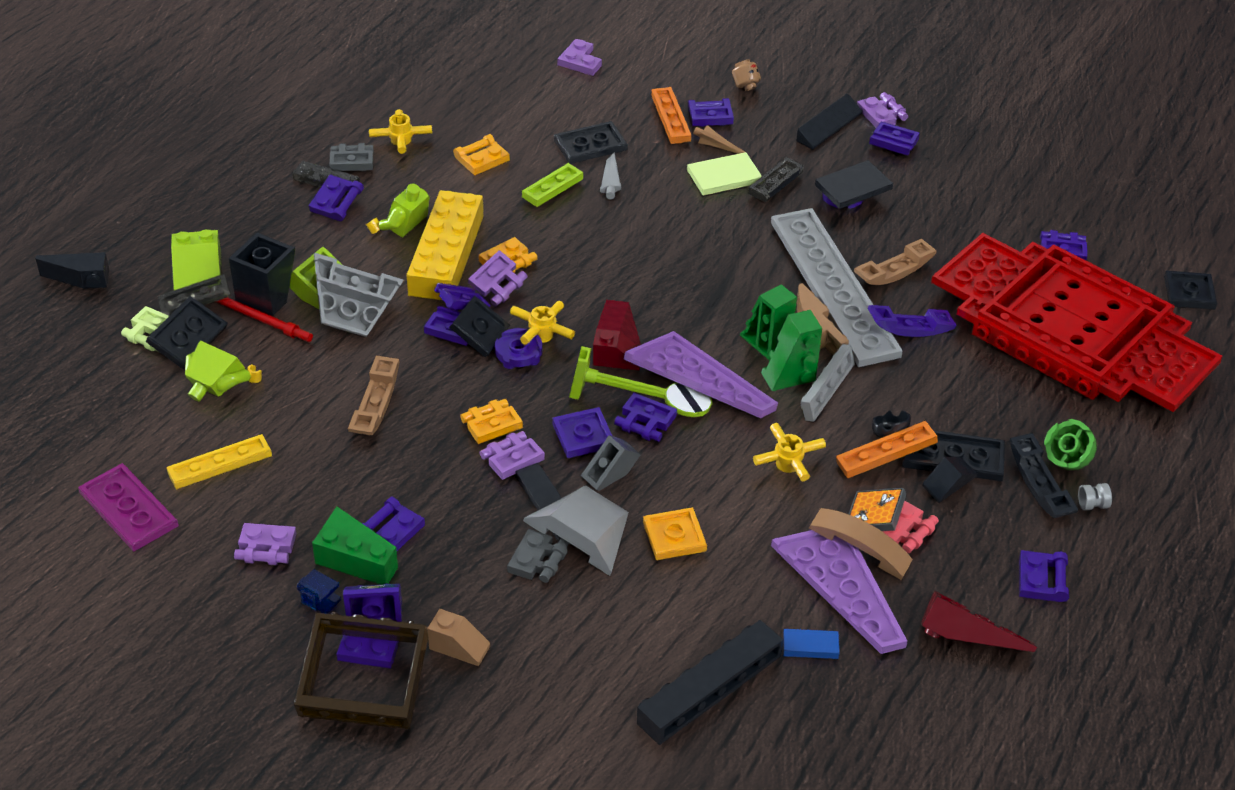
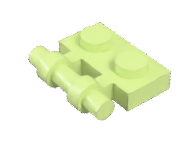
M145 306L131 319L133 328L125 327L121 335L126 337L129 342L134 344L140 343L146 349L154 351L156 349L146 343L147 336L143 334L145 332L151 334L169 316Z

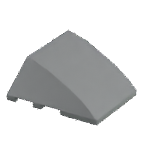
M314 253L321 324L367 337L404 280L384 273L380 276L338 264L337 259Z
M583 486L560 500L525 517L523 521L544 535L550 530L590 555L588 563L610 576L629 512L589 487Z

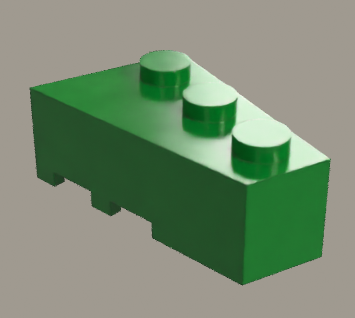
M782 284L761 294L751 311L753 313L752 317L745 323L747 325L746 329L740 333L743 339L769 361L771 359L769 354L771 350L776 349L779 343L777 338L788 315L794 314L796 311L797 297Z

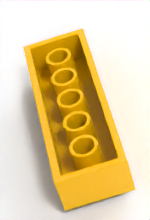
M439 191L407 272L408 296L442 300L439 297L440 293L434 291L437 283L459 285L484 216L482 195Z

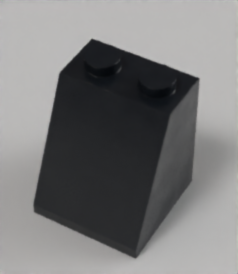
M260 233L252 236L229 258L235 300L274 316L287 303L295 247Z

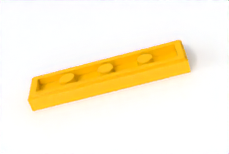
M263 434L168 466L167 472L175 489H179L272 456V452Z

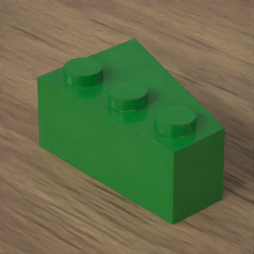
M811 310L789 314L778 335L779 343L775 350H771L769 354L771 359L767 367H763L761 371L771 391L816 381L822 327Z
M337 506L312 542L315 564L380 585L388 584L398 569L396 546Z

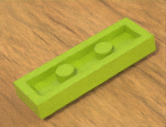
M567 163L522 190V198L538 207L583 180V172Z

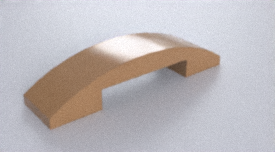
M919 239L906 245L904 253L877 265L873 261H869L854 268V272L871 285L892 283L922 267L936 254L937 250L923 239Z
M376 355L369 372V384L359 410L354 411L348 432L373 435L383 420L393 393L400 363L399 359Z
M821 508L809 529L831 541L834 536H837L881 561L878 566L879 568L902 580L913 560L897 542L884 532L861 519L843 512Z

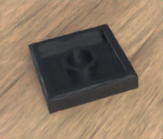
M1180 271L1165 272L1164 278L1169 303L1175 307L1216 309L1217 300L1211 274Z
M474 296L449 328L481 355L486 357L495 347L497 338L499 340L502 337V333L507 331L510 324Z

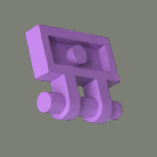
M886 92L881 93L880 101L875 96L857 101L862 114L875 128H877L881 121L895 125L896 119L900 118L902 121H905L908 118L905 108L900 104L898 105L895 98Z
M499 250L468 279V284L484 297L490 292L494 293L495 296L490 302L497 307L501 302L504 303L509 298V294L512 291L519 289L528 276L524 271H520L517 275L512 271L516 269V263ZM504 279L508 280L509 283L503 288L498 285Z
M524 431L517 434L511 433L506 436V439L498 443L492 442L487 445V448L480 451L481 458L483 460L489 458L490 467L502 480L514 475L516 470L545 460L543 450L532 438L527 439Z
M244 523L238 541L239 549H235L234 559L244 560L245 563L252 564L254 561L268 562V565L288 563L289 553L292 552L296 537V527Z

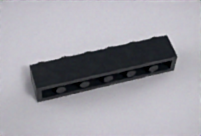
M761 620L752 626H746L734 639L725 641L721 648L712 654L704 656L700 663L693 668L686 669L672 683H666L651 698H645L637 707V725L658 745H661L780 658L783 639Z

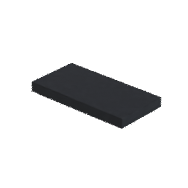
M933 430L937 435L938 443L903 456V468L931 472L934 471L945 457H961L977 473L975 478L1003 481L1005 440Z

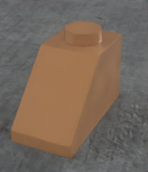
M443 609L438 610L427 628L429 649L476 666L480 665L490 648V642L465 617Z

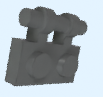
M339 143V146H331L330 169L339 172L373 170L374 145H365V143L346 145V143Z
M528 529L507 565V572L530 580L533 579L535 573H539V579L547 583L558 571L559 561L565 558L569 542L561 538L557 544L552 545V536ZM545 556L550 557L549 560L543 562Z

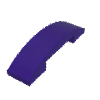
M869 305L867 308L879 327L900 336H932L948 332L957 326L947 310L928 309L925 316L893 314L889 306Z

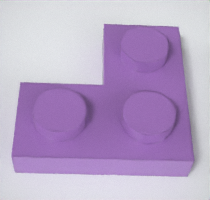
M575 39L559 56L558 66L593 76L602 66V59L590 55L593 51L592 43Z

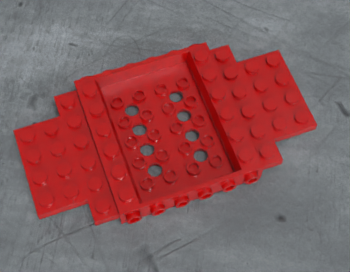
M982 233L932 276L931 283L965 301L958 307L956 315L974 324L972 335L1092 400L1100 393H1103L1119 402L1130 390H1133L1174 412L1221 363L1223 357L1217 352L1184 336L1190 330L1192 322L1173 313L1175 307L1173 304L1054 244L1047 249L1032 241L1020 252ZM1075 283L1079 286V288H1070L1068 285H1072ZM1065 295L1068 299L1061 300L1056 296ZM1116 304V305H1118L1120 308H1119V309H1111V308H1109L1107 305ZM1052 306L1055 311H1046L1043 307ZM1103 315V316H1105L1108 320L1102 321V320H1100V319H1098V318H1096V317H1100V316ZM1038 317V318H1040L1043 322H1041V323H1035V322L1031 321L1030 319H1035V318ZM1092 327L1095 329V332L1089 333L1083 328ZM1080 339L1083 341V344L1077 345L1072 343L1071 340Z

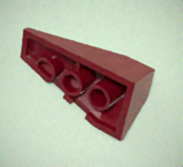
M606 300L593 342V365L640 371V366L624 360L626 351L641 345L630 304L624 301Z
M934 591L921 621L922 626L926 627L924 632L937 639L943 636L948 639L1035 652L1037 648L1033 642L1005 627L995 626L994 622L983 615L971 614L966 606L937 591Z

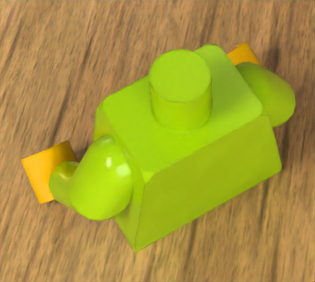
M409 184L393 200L387 219L379 221L376 217L367 223L366 226L372 234L380 229L383 231L391 230L403 238L427 217L430 197L418 185Z
M200 340L196 350L186 356L185 376L193 384L188 396L198 402L201 401L206 392L215 396H221L225 391L246 381L251 383L260 382L262 371H256V366L252 364L245 369L236 356Z

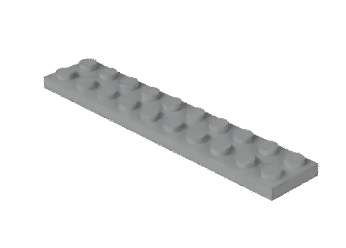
M810 208L772 216V226L810 289L828 307L829 320L849 340L848 345L852 347L856 365L862 367L901 358L902 349L892 333L882 329L874 321L867 309L873 303L814 210Z

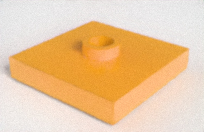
M693 507L643 516V524L656 560L707 551V544Z

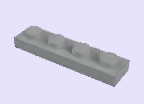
M841 345L828 365L824 367L818 379L813 382L810 390L803 396L801 409L806 421L814 422L855 365L851 345Z

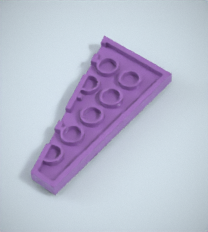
M674 331L625 352L624 360L756 417L762 418L777 409L778 402Z
M813 530L772 539L771 547L880 654L906 648L907 639L857 547L837 536H834L831 541Z

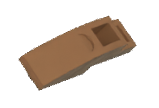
M803 283L799 284L797 313L807 310L813 312L822 327L820 349L826 347L834 355L842 344L848 345L849 340L828 320V307Z

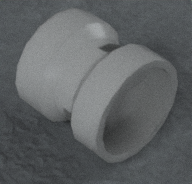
M1107 483L1097 484L1096 487L1081 485L1078 490L1080 507L1082 510H1092L1094 507H1099L1100 509L1110 508L1112 493Z

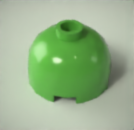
M1074 419L1053 425L1047 432L1044 440L1048 459L1059 468L1069 471L1080 470L1087 466L1094 459L1097 451V441L1092 430L1083 422Z

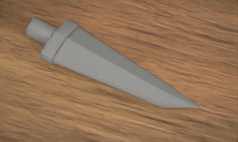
M615 152L606 160L600 192L606 193L608 199H613L615 192L621 190Z

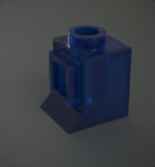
M315 569L298 582L297 590L300 592L301 602L316 611L319 610L321 613L328 614L341 601V596L333 593L339 587V583Z

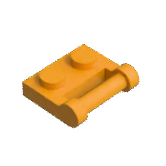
M491 134L463 148L457 147L453 150L455 158L474 176L510 161L509 153L495 141Z

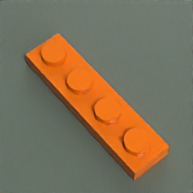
M672 87L652 89L651 96L670 143L681 144L683 142H691V132Z
M923 421L837 455L836 462L845 476L851 478L938 443L937 435L928 423Z

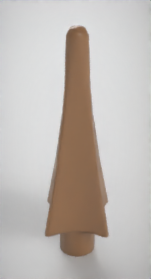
M708 125L704 130L696 127L693 134L700 137L698 142L700 144L721 148L736 154L745 153V151L727 141Z

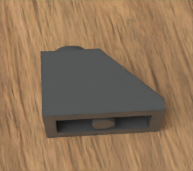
M609 435L581 476L596 490L600 491L626 476L641 454L625 440Z

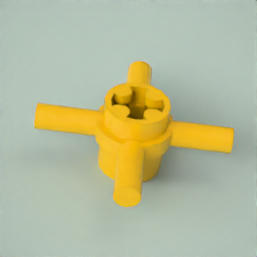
M400 109L396 110L395 114L389 118L390 126L388 128L369 129V137L389 136L391 142L397 145L398 152L401 154L406 152V145L411 142L413 135L432 134V125L412 126L410 124V117L407 114H403V111Z
M557 301L551 308L539 306L534 308L532 312L512 306L510 314L528 321L530 328L520 338V341L527 345L538 334L542 342H548L553 338V332L572 340L575 331L556 323L555 316L564 308L563 302Z
M778 423L772 424L770 429L778 441L775 451L753 456L754 464L757 466L776 461V466L779 470L786 473L796 471L801 481L808 480L810 475L801 461L804 459L806 452L825 448L826 442L824 438L803 443L802 439L796 435H785Z

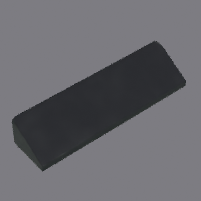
M845 94L799 127L796 141L814 149L861 115L862 110L849 94Z

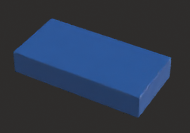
M784 629V656L839 659L838 631Z

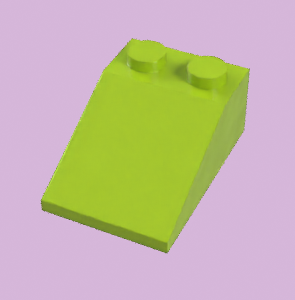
M218 230L172 234L171 249L174 291L219 276L218 282L183 294L220 291L221 248Z
M324 247L315 252L336 259ZM313 254L292 272L289 288L301 300L319 309Z

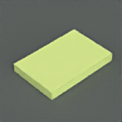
M746 152L687 164V171L702 195L762 183L760 172Z

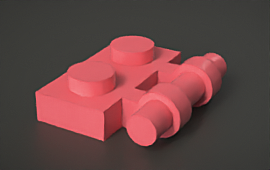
M904 501L896 529L894 531L882 532L898 544L900 542L903 543L902 548L907 553H911L913 549H918L922 545L925 536L933 533L935 525L939 520L935 515H930L928 519L922 520L924 511ZM912 529L916 530V532L909 533Z

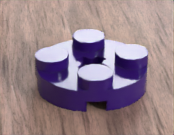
M509 329L502 333V337L499 340L497 338L495 341L496 357L507 369L537 365L542 355V340L537 334L525 345L520 341V338L528 329Z

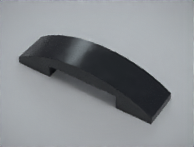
M1030 433L1010 438L1009 442L1018 469L1039 505L1053 518L1077 513L1079 509L1067 490L1061 491L1043 461L1042 455L1044 451L1034 434Z

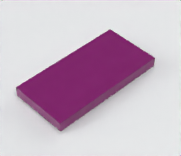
M123 463L78 487L79 493L133 552L179 526L177 519Z

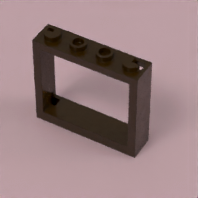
M336 612L331 614L316 613L294 703L298 716L410 729L428 642L426 625L414 624V621H408L407 623L396 622L390 618L369 619L363 615L343 616ZM326 633L416 643L404 705L394 706L312 696Z

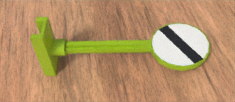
M581 346L569 398L579 400L585 382L592 384L596 382L663 398L668 406L677 409L678 414L687 417L703 416L709 412L712 406L710 396L680 383H673L667 389L600 373L596 369L589 368L591 348Z

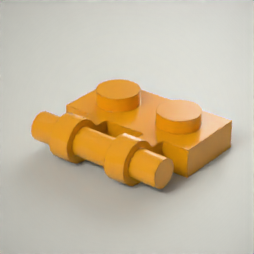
M516 237L479 254V262L484 265L500 250L516 263V269L512 271L513 273L521 267L526 268L530 266L533 261L537 260L536 253L531 252L528 254V248Z
M495 399L489 401L488 405L480 408L475 406L469 408L468 412L460 414L462 422L467 423L468 430L478 444L523 428V421L514 408L509 406L506 399L500 401Z

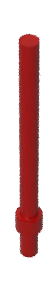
M214 291L198 292V295L279 329L291 338L297 337L306 342H311L313 339L312 333L300 329L297 324L292 322L286 323Z

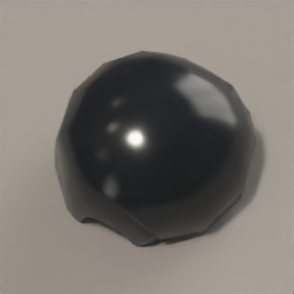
M889 410L885 415L873 418V432L879 438H883L910 427L911 415L906 411H901L898 416H895Z

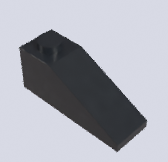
M106 252L37 255L35 258L39 274L42 277L80 288L107 287L110 269Z

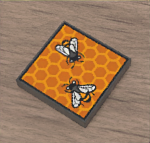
M904 488L857 491L849 515L861 519L881 531H894L907 493Z

